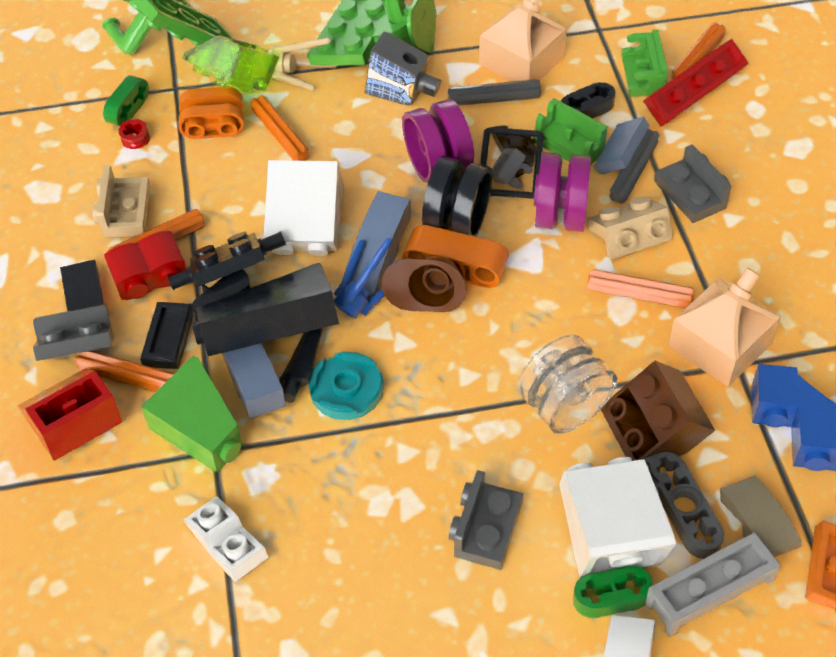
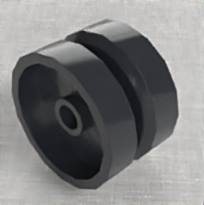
M442 155L433 167L427 184L422 209V224L446 230L451 226V230L454 232L477 237L490 199L492 168L471 163L464 170L461 160Z

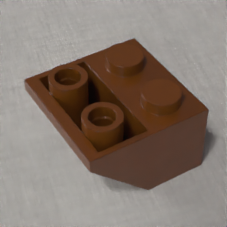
M653 361L599 407L625 457H630L632 461L662 452H671L678 456L687 454L716 431L682 372L658 361Z

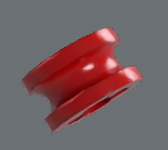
M130 119L121 124L118 129L121 142L128 149H140L150 141L148 128L142 120Z

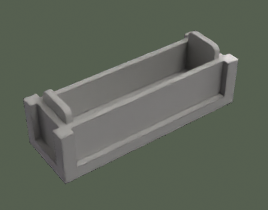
M754 532L649 587L645 603L650 610L652 608L656 610L666 625L665 632L669 637L677 634L679 627L763 582H766L767 585L774 582L781 565Z

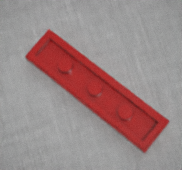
M731 38L644 99L643 102L660 127H662L749 63Z

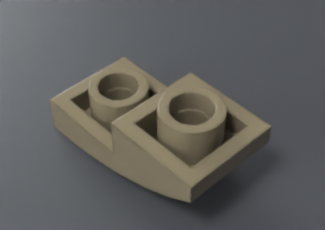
M756 476L720 488V501L742 523L743 538L755 532L774 557L801 547V539L788 516L770 491Z

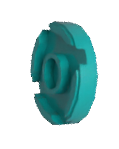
M340 352L334 354V358H330L327 361L324 358L318 362L312 370V378L308 387L313 405L322 414L333 419L352 420L363 417L376 408L383 396L384 380L382 373L371 358L356 352Z

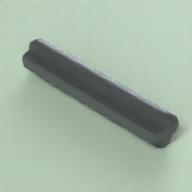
M537 79L448 88V99H452L457 105L539 98L541 94V84Z
M648 128L627 168L621 169L610 189L609 197L612 201H617L621 204L628 199L658 144L659 133L657 131H652Z

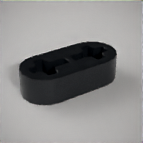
M597 82L564 96L561 102L591 118H596L612 110L616 93L614 87L610 84Z

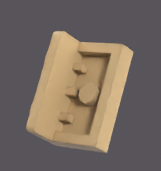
M103 167L102 178H98L96 183L99 200L98 203L93 204V220L95 224H100L104 238L137 236L145 232L151 187L148 177L114 178L112 167Z
M637 197L632 199L628 205L603 208L599 211L598 215L588 217L589 230L605 239L607 255L611 259H616L672 239L668 207L652 200L650 197Z

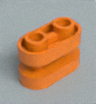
M233 87L198 88L183 92L179 98L180 132L191 139L231 137L239 134L244 126L242 112L243 96L241 92Z

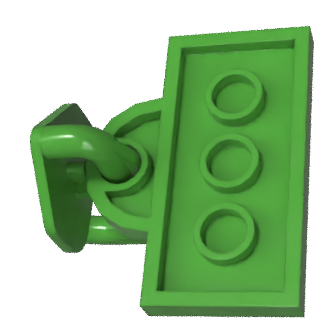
M124 0L139 11L127 31L124 33L120 29V22L114 17L107 18L102 23L103 29L107 31L110 38L127 55H132L137 51L151 28L158 31L164 28L177 39L184 40V38H187L203 50L209 47L214 53L224 59L230 56L240 61L246 53V50L216 18L194 9L186 0Z
M342 0L317 38H330L331 42L310 49L307 54L310 65H366L370 58L371 50L383 31L394 35L424 53H433L436 29V7L434 0H413L411 6L406 4L404 0Z

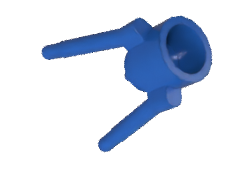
M391 238L385 239L358 281L350 283L365 246L364 240L359 241L343 279L333 293L337 296L334 299L335 306L354 319L360 313L366 316L371 308L385 297L381 288L367 300L366 298L370 293L363 286L391 245Z

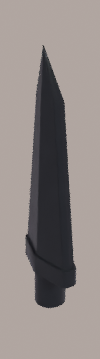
M323 328L303 333L288 365L279 378L285 402H294L299 388L310 383Z

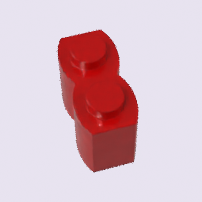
M171 231L153 233L138 243L123 244L104 254L121 300L139 299L155 288L171 287L168 276L187 269Z

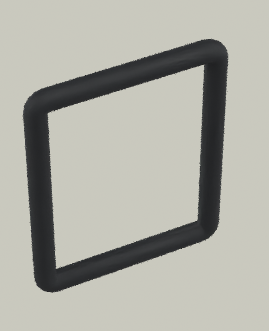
M486 128L483 133L480 164L485 166L487 164L490 134L537 137L532 192L491 189L490 196L534 199L536 174L540 172L544 134L541 131Z

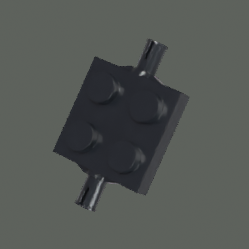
M246 231L229 237L227 244L217 248L214 245H208L194 252L195 256L190 258V266L186 270L168 276L173 291L192 282L199 287L264 261V255L267 252L284 245L286 246L281 231L264 239H257L255 232L249 235Z

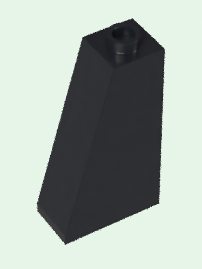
M317 263L196 308L199 322L192 323L197 345L204 343L207 355L212 356L339 324L331 287L321 264Z

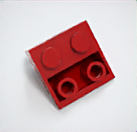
M87 368L18 405L19 410L53 461L122 423L114 396L96 371Z

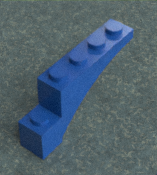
M758 364L751 385L752 423L764 424L769 427H791L794 467H804L812 471H836V403L828 399L798 375L797 367Z

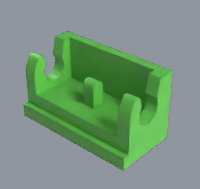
M659 30L633 33L627 36L629 43H641L638 47L622 48L621 52L629 97L650 96L666 85L668 69Z
M553 98L548 103L546 118L544 115L538 114L535 131H541L544 134L543 148L560 154L561 158L568 162L573 155L591 156V166L605 147L608 126ZM533 137L534 143L537 144V137Z

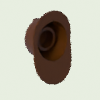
M439 255L429 256L426 259L396 261L388 266L382 275L381 287L384 296L392 305L401 310L450 312L460 307L466 298L467 287L462 271H459L454 262Z

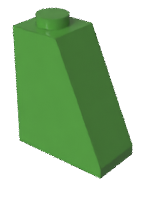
M194 355L141 406L150 430L216 473L226 463H231L235 460L241 450L242 442L238 425L202 363Z

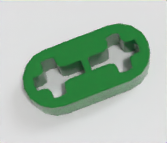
M132 75L127 76L105 103L103 109L105 122L120 127L125 121L132 119L147 99L149 92L147 80Z
M626 566L587 574L576 582L573 592V605L582 616L588 618H599L636 610L646 605L649 587L653 586V580L646 570L638 566ZM627 581H632L635 587H640L639 594H633L630 588L625 589ZM592 589L595 595H600L599 602L593 603L590 597H585L586 590Z

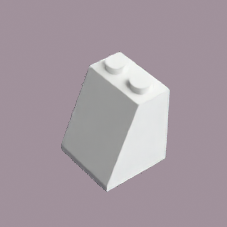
M268 160L263 239L281 231L286 246L284 245L272 250L273 253L291 255L293 251H307L310 255L324 256L328 254V251L337 252L344 183L338 161Z
M620 457L609 461L608 465L592 467L591 463H580L569 467L568 471H564L559 485L579 578L587 574L626 566H638L641 568L660 566L676 545L673 531L645 459L632 461L630 457Z

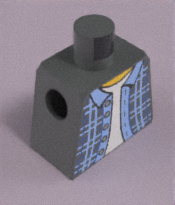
M383 31L370 53L365 94L410 106L414 103L420 92L435 97L440 88L441 79L426 74L429 60L426 53Z

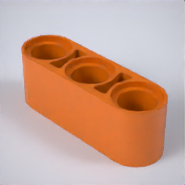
M418 225L412 231L403 251L402 260L426 259L429 256L437 255L446 257L455 263L459 271H462L465 283L484 288H493L499 284L509 258V251L504 245L496 241L429 225Z

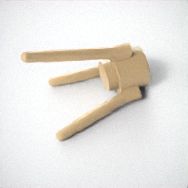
M315 39L284 46L273 45V50L269 49L265 56L266 72L272 74V80L285 81L311 91L315 90V85L288 74L293 73L296 66L336 68L337 65H310L309 60H298L290 52L329 44L331 39Z

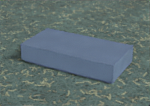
M645 117L617 124L594 164L599 174L627 168L648 130L649 123Z

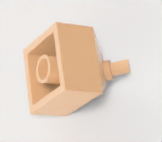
M524 0L522 5L516 4L479 36V65L510 81L540 80L564 58L567 28L538 14L541 9L539 7L541 0Z
M748 267L737 284L734 282L729 284L719 277L674 318L668 344L671 349L726 387H729L772 345L780 321L779 315L751 298L753 294L750 291L760 275Z

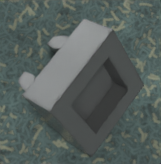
M505 148L492 167V180L499 184H508L513 188H522L523 184L516 180V172L520 169L526 174H531L533 170L528 164L522 163L526 155L516 148Z

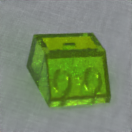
M218 35L184 52L182 59L193 64V71L210 77V75L216 77L215 83L222 87L231 88L235 86L244 92L252 93L253 89L266 92L279 56L256 44Z

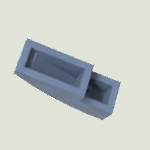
M381 191L377 192L369 207L346 266L347 269L359 241L364 240V249L350 280V283L352 281L357 282L385 239H392V243L363 286L370 293L366 298L367 300L379 291L382 275L388 266L393 264L399 252L398 242L411 219L410 199Z
M261 343L222 353L249 419L286 407L283 388Z

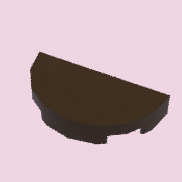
M494 126V128H508V126ZM492 134L501 153L505 148H516L526 155L522 163L528 164L531 168L533 167L536 147L532 137ZM519 169L516 172L515 177L517 178L526 173L522 172Z

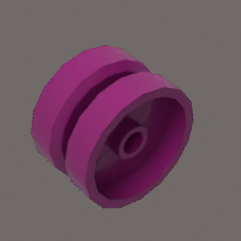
M452 99L433 103L429 112L425 108H417L404 113L402 117V130L406 149L416 173L423 182L428 183L433 167L442 155L461 160L464 170L471 163H474V146L470 129L464 114Z
M542 152L540 172L536 174L533 205L536 206L535 228L553 229L556 225L558 209H564L563 226L565 230L584 232L591 156L573 155L569 159L568 176H561L562 158L560 154Z

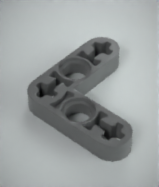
M662 452L643 458L663 508L689 553L697 558L705 559L720 551L724 540L722 526L681 457L671 452ZM661 467H664L668 472L674 471L672 481L667 473L659 474ZM681 497L689 498L695 503L696 509L691 512H683L677 509L674 501ZM700 519L699 525L697 527L695 522H697ZM698 528L704 537L712 536L710 544H707L704 539L696 540Z

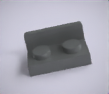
M693 144L685 147L683 160L655 171L654 182L692 223L726 209L731 191L729 180Z
M105 304L39 316L33 320L37 338L33 345L36 361L111 347L114 340L108 309Z
M477 470L473 483H465L460 505L464 506L461 517L454 516L450 526L448 539L454 541V557L502 570L523 503L524 493L486 484L485 472Z

